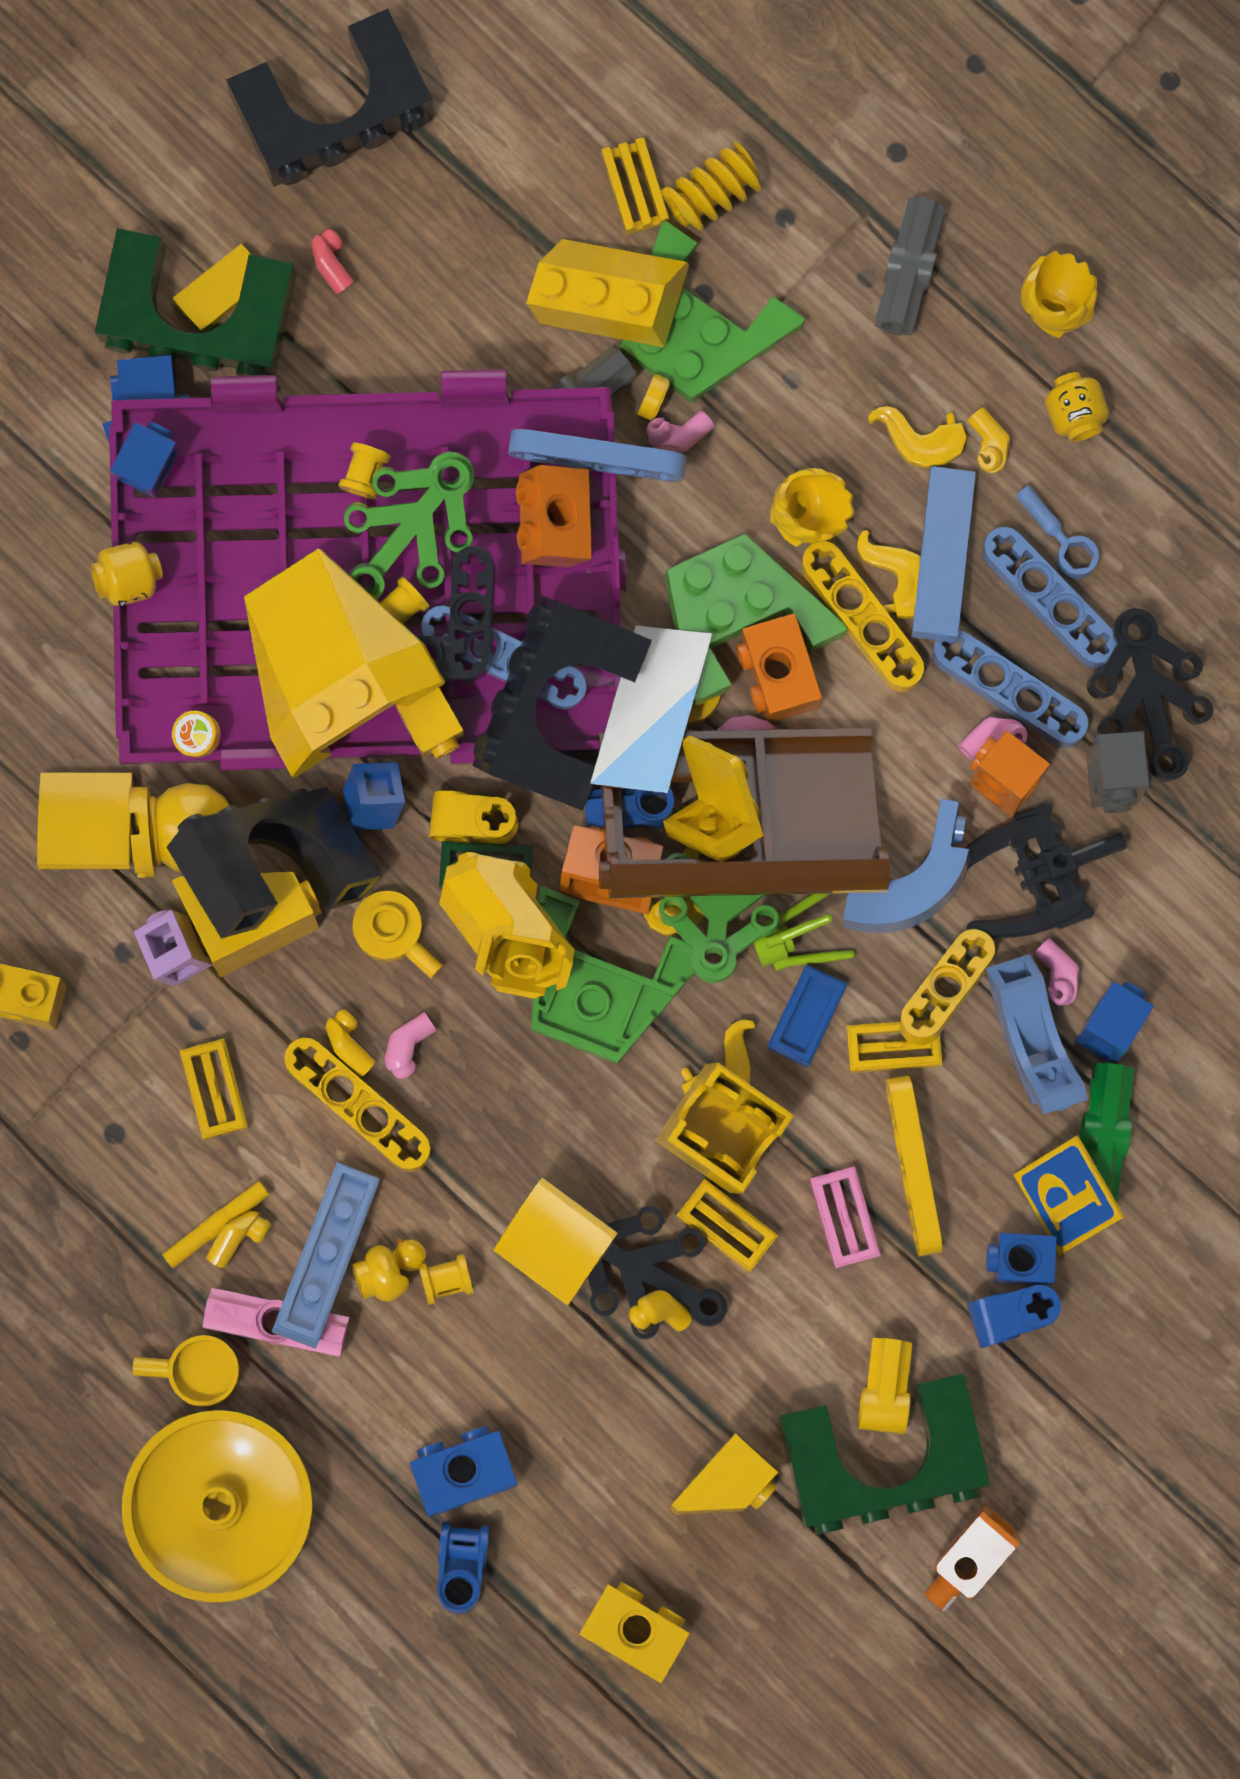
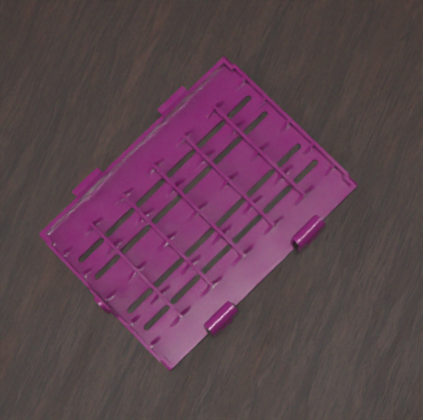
M506 369L441 371V398H439L438 392L284 396V403H282L276 392L281 391V381L276 375L211 377L212 399L181 398L111 401L112 425H109L110 470L134 422L144 427H147L149 422H153L171 431L174 434L171 440L176 442L180 449L161 488H196V495L193 497L137 498L135 497L137 489L115 479L110 472L112 547L136 542V536L140 533H197V540L194 542L141 543L148 554H157L162 569V579L156 581L155 592L151 598L122 606H113L116 738L119 740V763L121 765L221 762V771L287 769L270 738L259 675L213 677L209 674L210 668L214 666L257 665L250 630L210 631L208 625L212 621L248 620L244 596L317 549H322L349 574L355 566L369 563L390 537H373L369 534L372 527L398 526L400 523L372 526L361 532L359 537L290 539L288 532L291 529L347 528L344 523V512L352 503L360 502L368 507L417 502L426 491H397L390 497L377 495L376 500H372L349 492L289 494L286 489L290 484L339 483L340 479H345L354 453L350 448L353 442L365 444L390 454L389 463L384 464L383 467H391L396 472L429 468L436 456L449 451L458 452L468 458L473 466L474 479L519 478V474L539 465L566 467L526 461L509 456L508 447L511 431L526 429L615 442L614 412L611 411V388L511 390V397H509L506 390V385L509 383ZM450 466L443 470L442 477L446 481L456 480L460 472L457 468ZM589 470V476L594 480V483L589 486L590 521L595 524L594 530L591 531V560L570 568L521 564V550L517 543V533L472 534L473 541L471 546L483 548L495 562L494 614L525 613L528 616L531 608L539 602L541 595H544L580 611H595L598 614V618L620 627V591H626L625 550H619L616 474ZM388 474L381 475L378 479V482L395 481ZM210 486H278V493L273 495L207 496L205 494L206 488ZM516 488L469 489L463 494L466 524L520 523V505L516 500ZM445 498L432 514L433 525L443 527V533L435 535L438 561H440L444 569L442 583L435 588H426L419 583L416 569L420 560L417 536H414L383 575L385 586L382 595L377 599L379 603L398 587L397 581L403 576L430 606L425 612L419 610L413 616H425L428 610L435 606L444 605L450 607L452 564L457 552L451 551L445 543V531L449 526ZM548 509L549 519L551 522H555L552 512ZM355 510L349 516L350 522L355 525L363 524L367 518L366 514L361 510ZM210 531H279V538L275 540L208 541L206 535ZM452 533L450 536V541L456 545H461L467 540V534L455 535ZM472 557L471 563L462 567V571H466L470 575V589L461 587L460 594L472 591L486 595V588L479 590L476 586L478 572L486 571V566L479 562L478 557ZM427 566L422 571V576L427 580H434L439 575V570L434 566ZM362 574L358 577L357 582L363 588H369L374 584L375 579L370 574ZM475 601L467 602L460 609V612L463 614H485L484 607ZM444 616L446 622L443 625H431L435 629L434 636L449 634V617ZM526 622L493 624L494 629L521 642L527 631ZM142 623H199V631L138 632V626ZM406 626L414 635L423 636L422 626ZM459 632L458 640L465 638L466 634ZM484 635L478 636L475 639L483 641ZM494 639L492 642V657L497 650V644ZM473 640L470 645V652L475 658L482 659V657L474 653ZM425 645L432 659L436 660L437 656L434 648ZM594 666L574 667L582 673L586 681L584 699L573 709L563 710L537 698L535 708L536 724L540 735L552 748L565 753L599 752V733H605L621 677ZM143 668H200L199 677L147 679L139 677V671ZM486 674L477 681H445L443 685L439 686L464 733V737L457 740L460 747L446 755L450 756V764H473L476 741L487 730L492 717L491 705L498 691L504 688L505 682ZM567 676L563 682L552 677L547 680V683L558 689L557 697L564 700L568 694L576 696L578 690L573 687L574 679ZM545 684L542 687L541 691L545 690ZM396 704L329 745L328 747L332 755L325 759L423 756L398 714ZM188 711H200L211 715L220 727L221 737L217 748L208 756L201 758L181 753L175 747L172 740V728L179 716Z

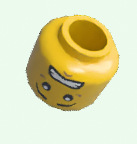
M1079 372L1068 373L1055 379L1056 387L1047 393L1044 400L1054 432L1061 437H1068L1070 442L1083 441L1100 434L1104 430L1102 425L1108 420L1110 412L1099 381L1090 377L1081 378Z
M130 542L103 549L98 553L97 563L91 564L92 579L98 597L100 599L106 598L113 606H122L151 598L155 592L156 581L162 579V569L157 554H148L145 547L139 542Z

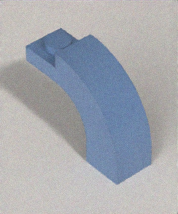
M945 799L940 800L932 847L928 857L917 870L903 878L890 880L887 892L848 893L843 917L845 929L870 933L901 931L931 918L951 900L964 879L970 860L969 849L953 847L954 843H963L967 817L959 816V802Z
M1030 954L986 968L994 1005L1008 1049L1032 1105L1037 1103L1042 1113L1046 1114L1052 1111L1065 1110L1071 1105L1088 1100L1085 1085L1069 1060L1059 1038L1049 1006L1044 977Z

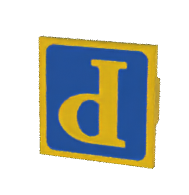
M1078 1135L1013 1174L1047 1235L1056 1236V1251L1058 1255L1065 1253L1125 1217Z

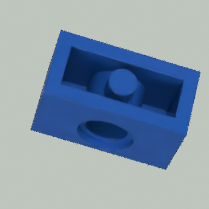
M484 1426L462 1434V1444L445 1449L443 1442H438L416 1451L418 1459L409 1463L429 1518L518 1487L499 1431L490 1433L488 1427ZM458 1457H468L476 1465V1473L467 1483H457L450 1478L449 1466Z

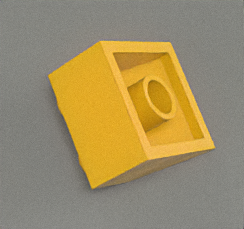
M735 1433L672 1503L669 1509L676 1515L742 1512L749 1504L757 1510L776 1490L777 1486L771 1480L778 1472Z

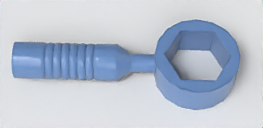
M1028 485L1016 495L1017 499L1038 522L1045 533L1055 536L1061 544L1057 555V565L1060 571L1072 579H1083L1089 576L1095 570L1099 559V552L1095 543L1083 536H1073L1068 539L1061 531V522L1043 503L1032 487ZM1083 546L1092 557L1090 565L1087 568L1073 569L1064 558L1067 548Z

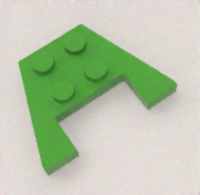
M665 220L660 227L651 255L687 262L697 249V242ZM682 288L665 348L622 340L620 352L652 376L656 373L669 379V388L693 403L736 374L742 366L757 356L761 357L773 349L776 343L788 335H793L801 330L805 324V318L773 296L747 331H743Z
M746 534L667 569L664 576L675 630L712 634L693 700V708L729 691L731 683L711 648L741 635L743 628L773 620L783 614L791 615L795 613L809 653L844 637L848 630L840 619Z
M541 886L539 904L564 937L567 938L580 906V901ZM670 936L653 979H648L575 950L567 986L557 991V984L546 988L545 995L533 999L531 1031L617 1065L694 975L690 963L693 950L685 941Z

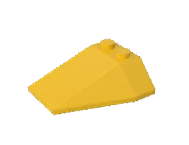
M317 549L244 596L270 738L291 777L299 776L332 755L328 747L329 745L394 704L408 707L445 683L424 643L322 549Z

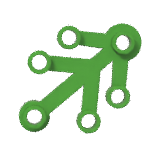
M449 451L436 456L429 468L396 472L391 467H381L375 471L372 477L373 489L380 496L390 497L398 489L429 488L417 502L368 507L363 503L356 502L350 504L345 509L344 523L352 532L360 533L372 526L400 523L369 563L359 564L349 573L355 581L362 574L372 575L375 579L374 584L364 589L376 600L384 591L383 575L415 535L417 536L420 560L416 569L419 583L426 588H435L442 583L444 569L437 557L432 514L444 498L449 526L445 531L447 547L451 551L458 553L465 547L471 546L473 537L470 528L466 525L463 494L471 488L474 480L473 466L468 458L458 452ZM450 466L457 468L460 472L459 477L455 481H446L442 477V472L445 468ZM381 475H391L395 479L393 487L390 489L380 488L377 480ZM355 510H361L366 514L367 518L363 524L355 525L349 520L350 514ZM456 530H462L467 534V540L461 545L453 544L450 541L451 534ZM425 567H436L439 570L437 578L434 580L425 579L422 576V571Z
M674 853L666 860L690 858L683 853ZM766 895L689 897L709 920L707 937L687 917V905L683 898L665 897L659 905L661 921L665 925L673 927L693 950L690 963L694 974L699 979L708 983H719L728 979L735 971L737 964L736 956L761 937L773 935L777 931L779 924L777 911L771 906L761 905L752 912L751 923L726 939L727 924ZM674 905L681 909V913L677 916H669L665 913V909ZM766 915L772 918L773 923L769 926H761L756 920L760 916ZM710 953H717L722 957V960L717 964H710L705 960V957Z

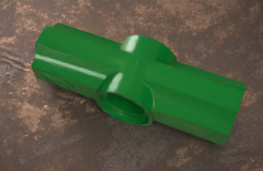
M1095 1063L1091 1072L1088 1110L1083 1113L1079 1138L1117 1202L1119 1199L1123 1158L1127 1157L1131 1138L1132 1119L1128 1117L1134 1068L1113 1063Z

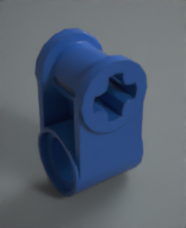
M1034 1285L1010 1293L1002 1292L966 1303L980 1349L1018 1338L1020 1334L1048 1326L1058 1318L1061 1310V1302L1057 1293L1045 1285ZM1032 1294H1037L1040 1300L1048 1299L1050 1303V1308L1044 1311L1045 1319L1039 1320L1036 1313L1028 1314L1026 1306L1033 1302Z
M449 1521L442 1522L437 1591L440 1603L449 1613L465 1615L473 1611L479 1603L483 1568H486L489 1525H482L480 1529L452 1527ZM453 1543L474 1544L475 1546L453 1545ZM454 1580H465L473 1588L471 1599L463 1605H454L446 1598L447 1586Z

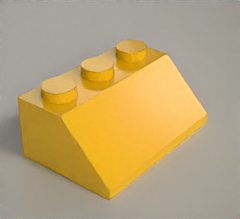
M562 239L539 261L526 304L539 324L665 348L689 265L684 261Z

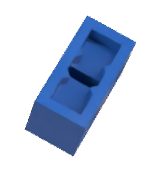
M1113 982L1098 1001L1074 1043L1107 1063L1116 1064L1127 1052L1154 1005L1146 1001L1148 995L1137 986L1128 982H1123L1122 985Z

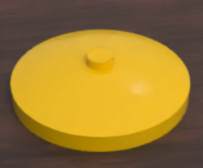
M214 1410L191 1414L170 1423L157 1432L135 1458L128 1472L122 1496V1521L125 1535L135 1558L150 1577L169 1591L182 1597L202 1602L222 1603L245 1599L277 1582L291 1568L302 1552L309 1535L313 1517V1496L310 1479L300 1456L285 1437L263 1421L232 1411Z

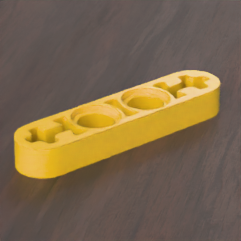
M827 541L811 544L805 550L801 563L802 572L806 580L828 609L845 624L848 629L847 634L890 689L897 692L913 690L920 683L924 672V662L919 653L840 549ZM816 554L822 559L828 556L832 558L829 568L836 579L842 572L846 575V577L837 580L830 590H827L825 587L829 585L831 579L826 571L822 568L816 571L812 569L815 561L814 555ZM844 588L856 589L862 597V603L854 610L843 609L836 601L837 593ZM872 623L883 625L889 633V639L880 646L869 644L863 636V630L867 625ZM895 643L901 647L896 649L894 654L902 665L909 662L913 665L910 672L911 679L909 680L903 675L897 678L893 676L896 665L889 655L884 661L879 659L880 656L888 653Z
M300 1038L289 1044L285 1051L284 1061L288 1072L294 1079L402 1171L414 1172L427 1164L431 1153L429 1141L424 1133L319 1042L312 1038ZM311 1049L315 1050L314 1061L324 1071L329 1062L335 1066V1068L324 1074L318 1087L311 1083L318 1076L309 1067L305 1066L300 1071L295 1068L298 1064L295 1056L297 1051L301 1050L307 1053ZM338 1077L347 1078L354 1087L351 1098L341 1103L331 1100L327 1094L329 1083ZM373 1107L381 1108L388 1114L387 1126L382 1131L376 1133L367 1131L361 1122L364 1112ZM399 1122L405 1128L397 1132L398 1135L408 1143L413 1142L415 1139L420 1141L418 1151L421 1156L417 1160L409 1157L403 1161L399 1158L402 1150L392 1139L388 1147H384L380 1142L392 1134L396 1124Z
M909 1075L889 1078L885 1080L886 1094L916 1251L919 1257L942 1253L940 1227L912 1082Z

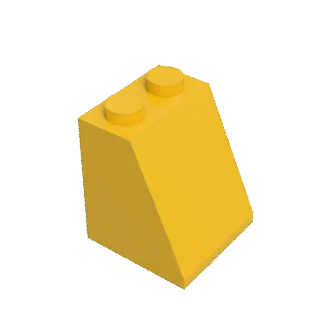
M294 872L260 873L278 904L257 929L222 939L184 876H179L173 879L172 882L221 978L319 929L315 916L321 914L322 911L308 880L299 884Z

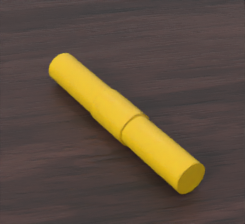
M258 1180L162 1253L163 1257L174 1269L206 1243L216 1238L225 1224L250 1211L270 1194Z

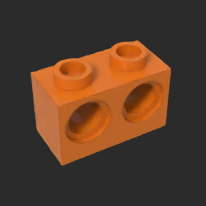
M1006 730L998 741L990 736L974 757L975 760L970 766L975 773L969 785L1012 818L1040 784L1050 763Z

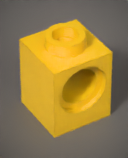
M439 687L408 707L396 704L397 712L423 758L433 754L435 759H439L460 747L457 740L464 737L463 729Z

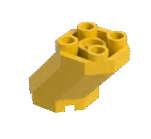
M474 852L461 854L458 857L457 863L446 868L439 904L476 952L475 970L482 976L485 970L491 976V985L498 992L535 999L545 995L546 988L557 984L556 991L565 988L573 965L575 950L535 899L538 884L530 877V868L525 863L519 861H509L479 855Z

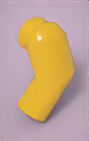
M982 407L967 422L982 438L980 451L977 456L979 467L986 472L996 473L1007 463L1010 437L985 407Z
M341 1009L333 1019L328 1018L325 1029L335 1054L357 1076L362 1077L374 1066L376 1061L349 1035L351 1031L357 1028L358 1021L347 1010Z
M248 1211L225 1224L206 1255L207 1260L217 1267L226 1268L239 1244L247 1236L255 1243H260L266 1238L271 1229L270 1221L261 1218V1213Z
M656 1290L641 1297L638 1300V1305L633 1306L629 1310L631 1322L635 1327L642 1330L648 1328L651 1323L656 1325L665 1321L676 1331H682L690 1325L693 1318L690 1311L673 1296L662 1290Z

